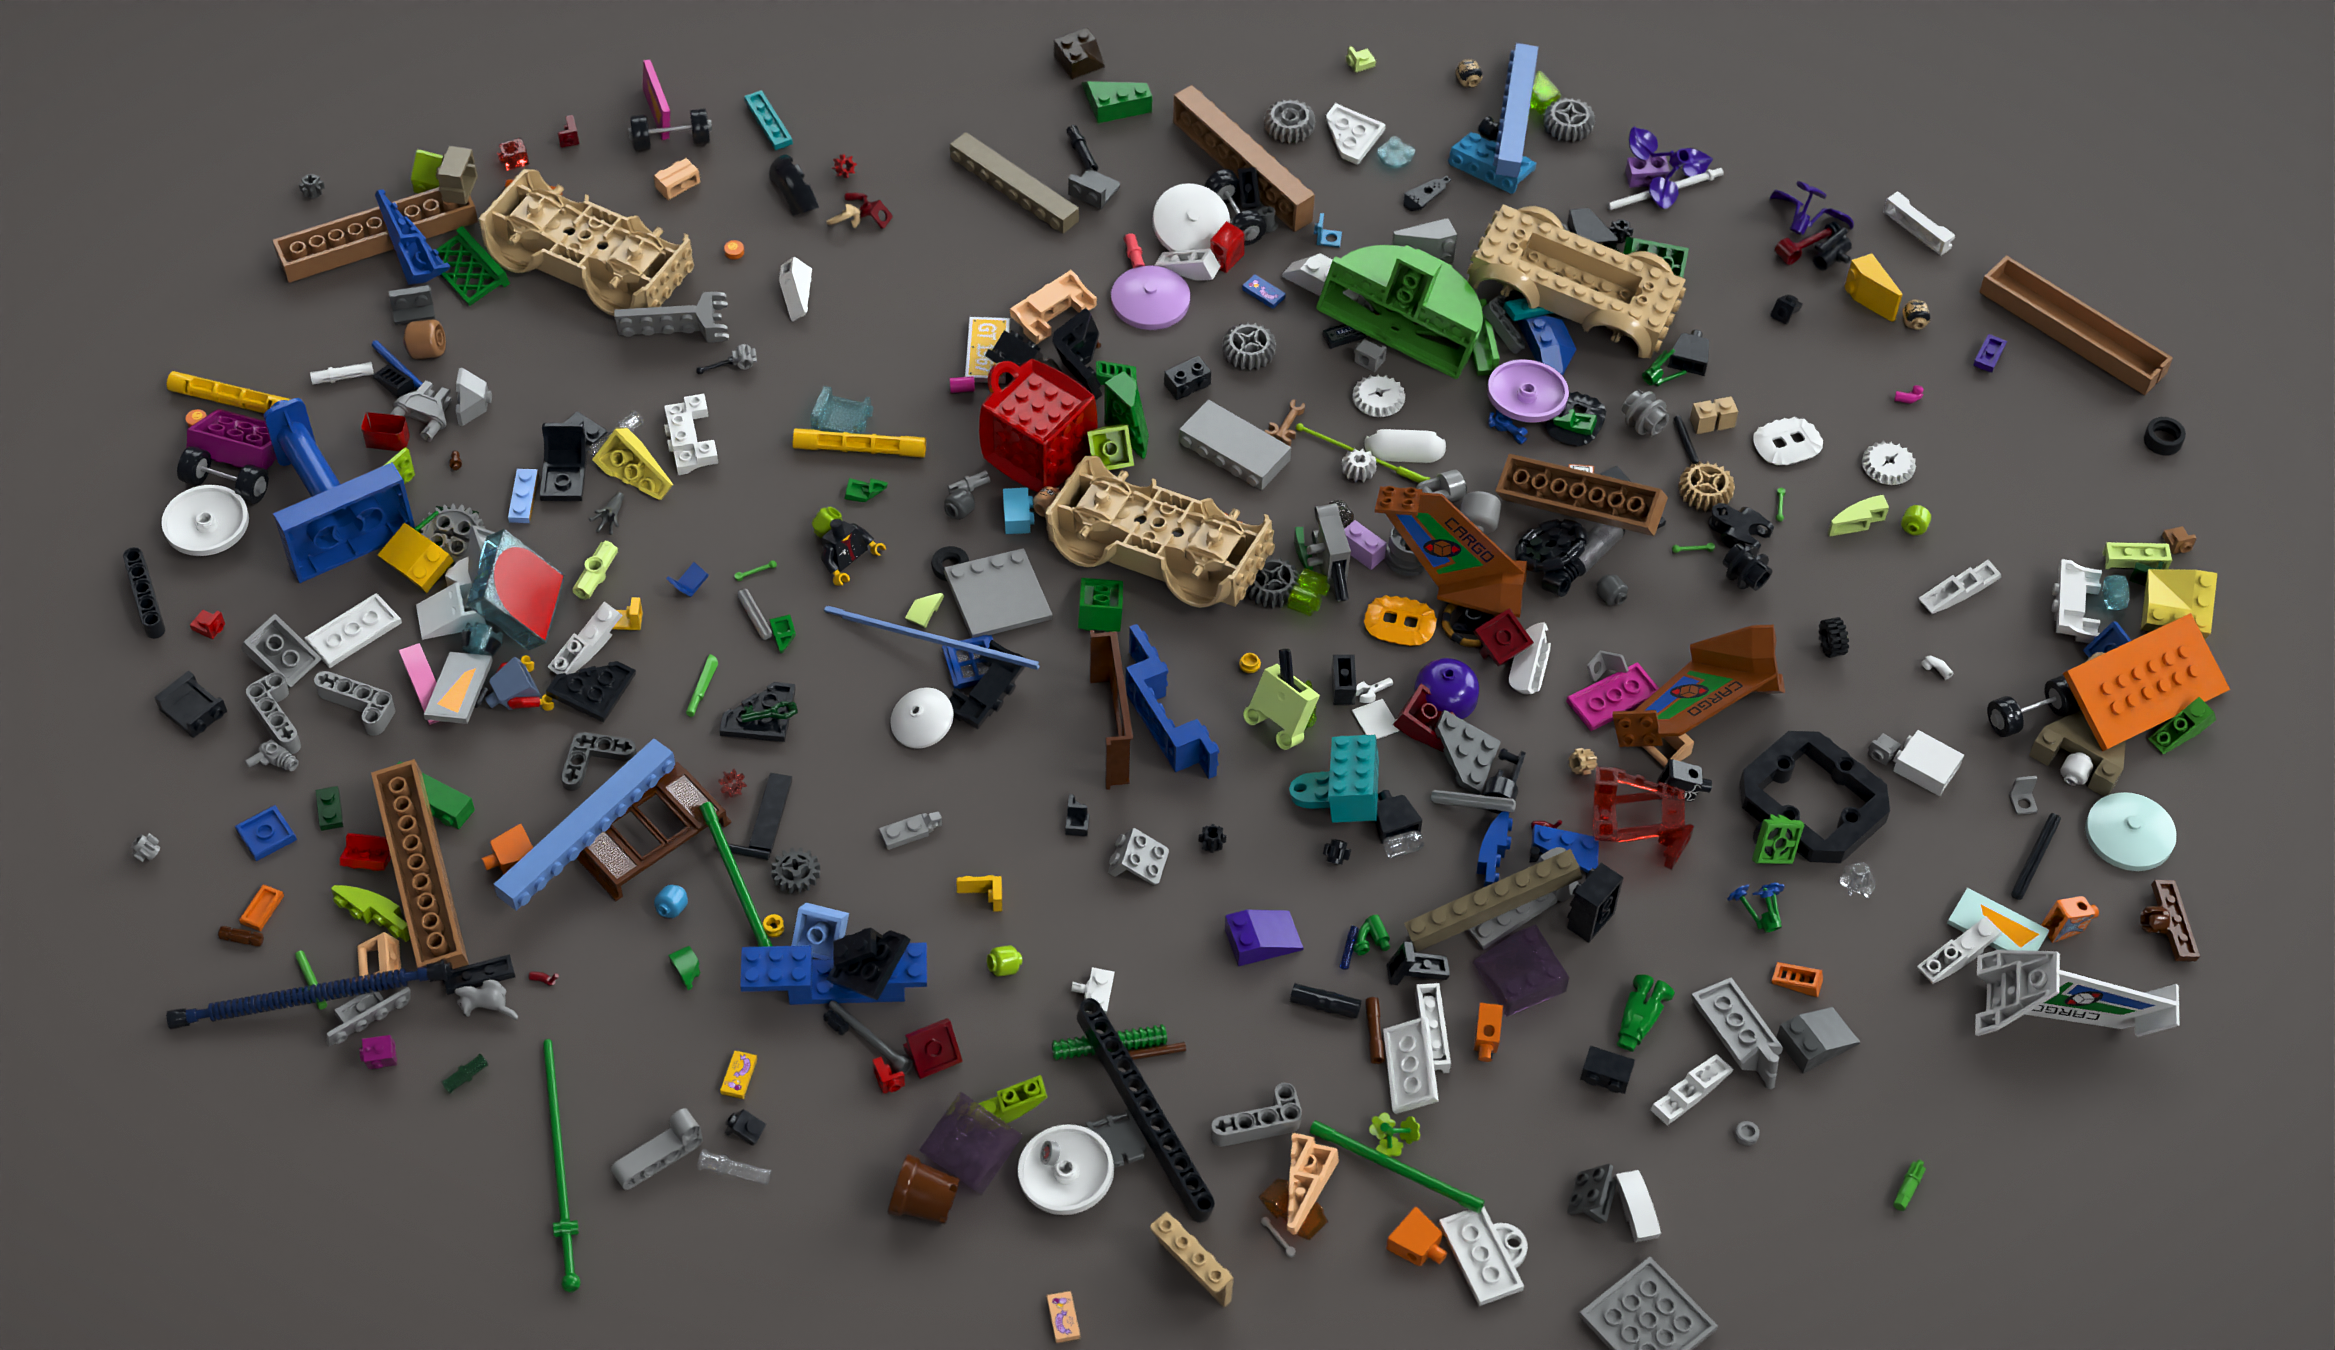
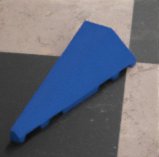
M383 189L377 190L375 197L408 285L426 283L449 270L450 265L448 262L444 263L438 256L439 252L436 249L433 250L426 243V237L407 216L404 217L397 210V204L390 202L385 196Z

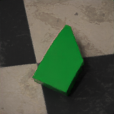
M790 614L769 619L779 653H783L796 636Z

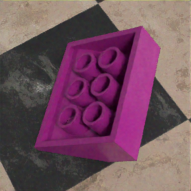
M217 409L187 429L186 448L195 446L207 450L211 455V459L216 462H226L234 467H244L247 464H252L267 469L276 459L268 430L263 420Z

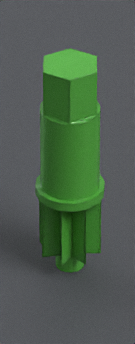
M1922 1160L1913 1161L1907 1174H1905L1904 1181L1893 1204L1897 1210L1905 1211L1908 1202L1920 1184V1180L1926 1170L1923 1167L1924 1162Z

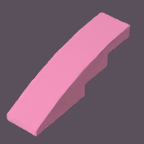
M418 643L399 650V653L421 708L425 713L437 683L422 647ZM427 720L429 725L439 722Z

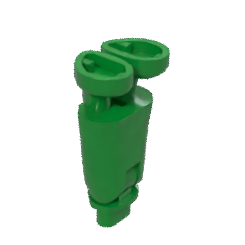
M1639 974L1634 977L1632 982L1637 992H1631L1628 997L1618 1033L1619 1040L1617 1046L1630 1052H1634L1636 1045L1641 1044L1643 1038L1659 1018L1664 1009L1661 1001H1670L1675 994L1671 986L1658 980L1654 986L1651 998L1649 997L1648 1001L1645 1002L1647 994L1654 985V979L1649 975Z

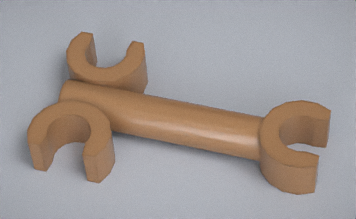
M1294 399L1290 402V412L1280 428L1277 424L1270 422L1269 430L1271 431L1265 430L1267 434L1280 441L1282 440L1288 446H1291V439L1289 438H1296V432L1288 429L1295 417L1303 414L1305 411V404L1302 403L1300 407H1295L1296 400Z

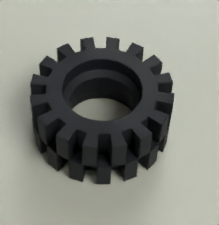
M1840 617L1820 621L1819 624L1820 646L1823 647L1822 651L1828 658L1848 653V631L1845 630L1846 625H1843L1844 621Z

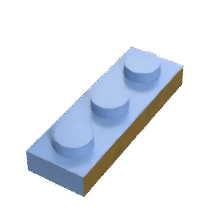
M517 469L508 515L510 523H530L539 476L538 469Z

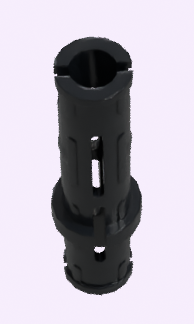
M1072 125L1074 131L1069 126L1066 132L1071 139L1072 147L1078 152L1086 171L1091 169V167L1094 171H1097L1098 165L1086 145L1085 137L1081 136L1076 125Z

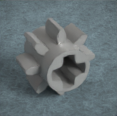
M741 344L737 346L736 351H732L733 365L738 364V367L741 369H749L753 366V363H757L756 349H751L747 344Z
M150 833L146 837L140 834L131 845V848L134 849L132 854L141 862L145 858L151 861L160 850V847L157 845L159 840Z

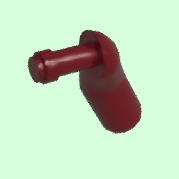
M852 192L844 194V199L847 201L863 200L864 203L869 202L867 200L868 196L864 193Z
M1557 820L1554 825L1546 821H1532L1531 828L1533 829L1536 824L1557 829L1562 824V821Z
M532 971L528 977L531 981H541L551 986L555 984V980L559 975L554 973L551 977L544 972Z

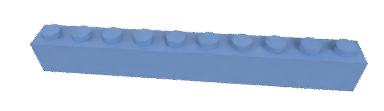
M1516 43L1515 50H1511L1493 161V166H1496L1495 174L1516 178L1519 176L1538 46Z
M653 738L494 883L497 897L516 911L521 906L526 905L537 891L542 890L549 880L559 875L563 868L570 861L575 860L586 846H590L599 834L608 830L611 824L618 817L623 816L634 802H638L648 789L653 788L660 778L672 771L675 766L673 752Z

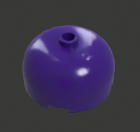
M1441 658L1431 661L1418 673L1414 692L1420 684L1429 688L1431 695L1426 694V701L1433 704L1437 711L1446 710L1449 713L1453 712L1456 717L1464 719L1476 708L1479 697V682L1473 670L1465 663L1456 659Z

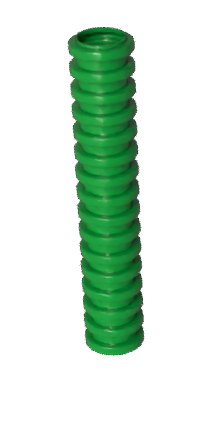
M1160 1024V1027L1153 1025V1028L1146 1026V1029L1139 1027L1138 1030L1132 1028L1131 1031H1128V1029H1125L1124 1032L1117 1031L1127 1050H1130L1131 1047L1138 1049V1046L1145 1048V1045L1152 1047V1044L1159 1046V1043L1166 1045L1167 1032L1163 1024ZM1081 1036L1079 1039L1074 1037L1073 1040L1067 1038L1066 1041L1060 1039L1059 1042L1056 1040L1052 1042L1053 1058L1056 1061L1059 1058L1065 1060L1066 1057L1072 1059L1073 1056L1079 1058L1083 1054L1084 1057L1090 1053L1092 1056L1095 1055L1094 1049L1085 1036Z

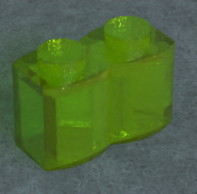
M1304 568L1297 581L1299 585L1295 584L1289 595L1287 608L1312 616L1314 611L1317 612L1322 602L1321 598L1323 595H1327L1330 584H1328V576Z

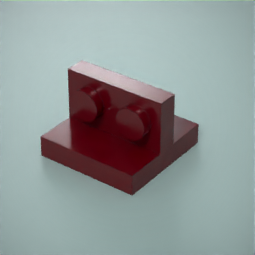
M1510 608L1474 631V634L1483 645L1479 653L1483 659L1491 656L1498 667L1534 644Z
M948 1018L905 1035L907 1043L903 1044L905 1053L913 1060L917 1076L920 1079L963 1062L951 1021Z

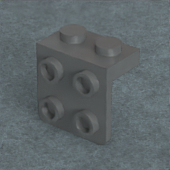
M1088 169L1082 177L1072 174L1068 178V195L1099 209H1102L1120 188L1118 181L1092 169Z

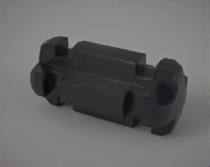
M828 1010L823 1016L824 1021H828V1025L836 1032L839 1031V1035H844L848 1032L849 1024L844 1023L845 1021L837 1013H833L834 1010Z

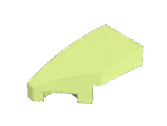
M938 593L916 599L905 617L906 620L926 628L933 612H937L944 595Z

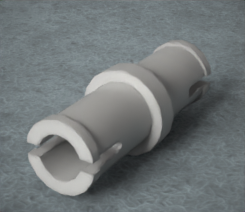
M986 470L970 477L967 475L963 480L947 485L948 491L953 493L957 489H964L972 492L974 488L990 483V477L987 476Z

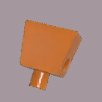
M522 824L491 840L490 845L493 854L483 857L482 862L486 871L499 866L504 875L532 850L533 846Z
M1416 1206L1387 1240L1386 1249L1417 1266H1422L1428 1258H1431L1437 1264H1441L1447 1256V1252L1439 1247L1442 1232Z

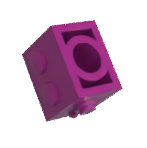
M391 1035L362 1039L363 1047L359 1048L361 1062L366 1064L368 1069H379L397 1065L396 1046Z

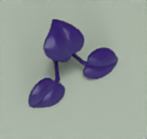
M1635 126L1630 130L1629 146L1631 152L1638 159L1647 160L1650 155L1652 157L1670 156L1669 163L1673 167L1671 172L1665 179L1662 177L1654 178L1649 185V193L1652 199L1662 209L1670 207L1678 197L1677 184L1669 181L1676 170L1682 167L1683 173L1686 176L1693 177L1705 173L1713 160L1709 155L1693 148H1682L1676 152L1654 153L1658 148V141L1653 133Z
M1797 181L1796 183L1800 189L1809 192L1803 211L1800 213V206L1803 207L1804 204L1793 196L1779 190H1774L1770 198L1788 200L1796 205L1793 222L1789 229L1797 234L1804 235L1807 227H1811L1823 213L1845 222L1851 230L1854 227L1851 217L1831 208H1823L1810 221V216L1805 213L1813 194L1821 198H1826L1827 195L1818 188L1809 186L1804 182Z

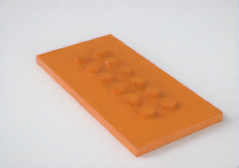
M2191 613L2063 673L2102 751L2175 717L2198 697L2206 702L2231 690Z

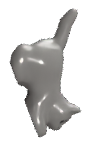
M486 980L479 989L475 987H461L455 990V994L460 996L457 1004L467 1017L470 1016L473 1009L479 1007L499 1011L514 1020L518 1019V1015L514 1010L505 1007L506 989L498 981Z

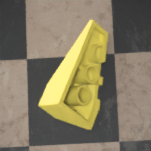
M628 428L615 429L592 459L606 474L614 476L626 484L635 486L640 491L658 500H662L673 485L644 444Z

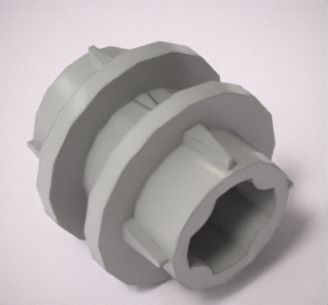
M1634 391L1622 405L1625 423L1631 427L1635 426L1636 432L1640 435L1646 433L1651 437L1657 435L1669 421L1670 416L1666 411V403L1660 399L1656 400L1653 392Z

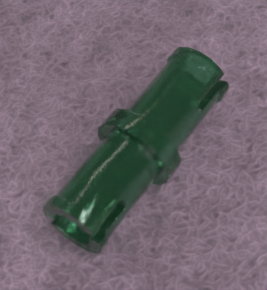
M478 1054L477 1057L466 1065H460L455 1073L441 1081L447 1092L451 1094L452 1091L466 1081L469 1083L474 1075L488 1067L489 1064L481 1054Z

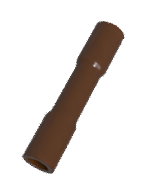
M1369 997L1365 1000L1370 1035V1060L1373 1064H1381L1385 1059L1383 1041L1381 1040L1379 999L1377 997Z

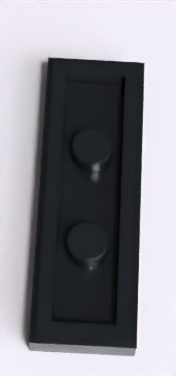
M510 954L453 969V976H450L449 981H444L447 995L454 994L455 990L461 987H481L486 980L499 982L515 978Z

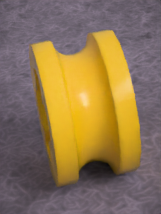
M772 914L764 919L763 927L767 936L774 938L783 933L784 923L782 917ZM775 923L777 928L772 929L770 924Z

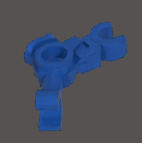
M1497 409L1495 418L1494 413H1490L1488 419L1489 427L1495 426L1498 431H1509L1519 444L1527 441L1524 435L1528 431L1524 427L1517 428L1513 425L1510 417L1502 414Z

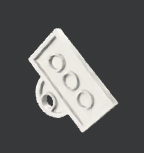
M1484 1206L1479 1214L1468 1209L1439 1220V1226L1479 1306L1523 1290L1524 1285L1515 1268L1520 1266L1525 1259L1527 1241L1524 1234L1518 1228L1506 1223L1493 1224ZM1509 1239H1516L1519 1241L1520 1246L1511 1247L1507 1241Z

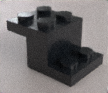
M1004 330L992 350L988 349L984 356L996 364L1010 361L1020 366L1030 359L1041 361L1044 355L1040 352L1041 348L1029 340L1027 343L1023 342L1024 338L1013 330L1009 333Z

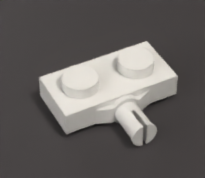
M1092 967L1087 984L1073 982L1071 992L1083 993L1085 999L1093 998L1097 1000L1106 1014L1114 972Z

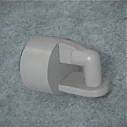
M1456 469L1440 473L1436 478L1423 481L1416 487V489H1423V493L1443 494L1450 502L1462 500L1467 493L1465 479L1461 472Z

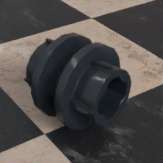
M1737 544L1728 551L1723 559V565L1727 568L1726 577L1732 581L1738 579L1737 586L1740 589L1751 587L1753 590H1758L1764 586L1772 575V569L1767 566L1768 556L1766 554L1757 555L1758 549L1754 545L1744 547L1741 544Z

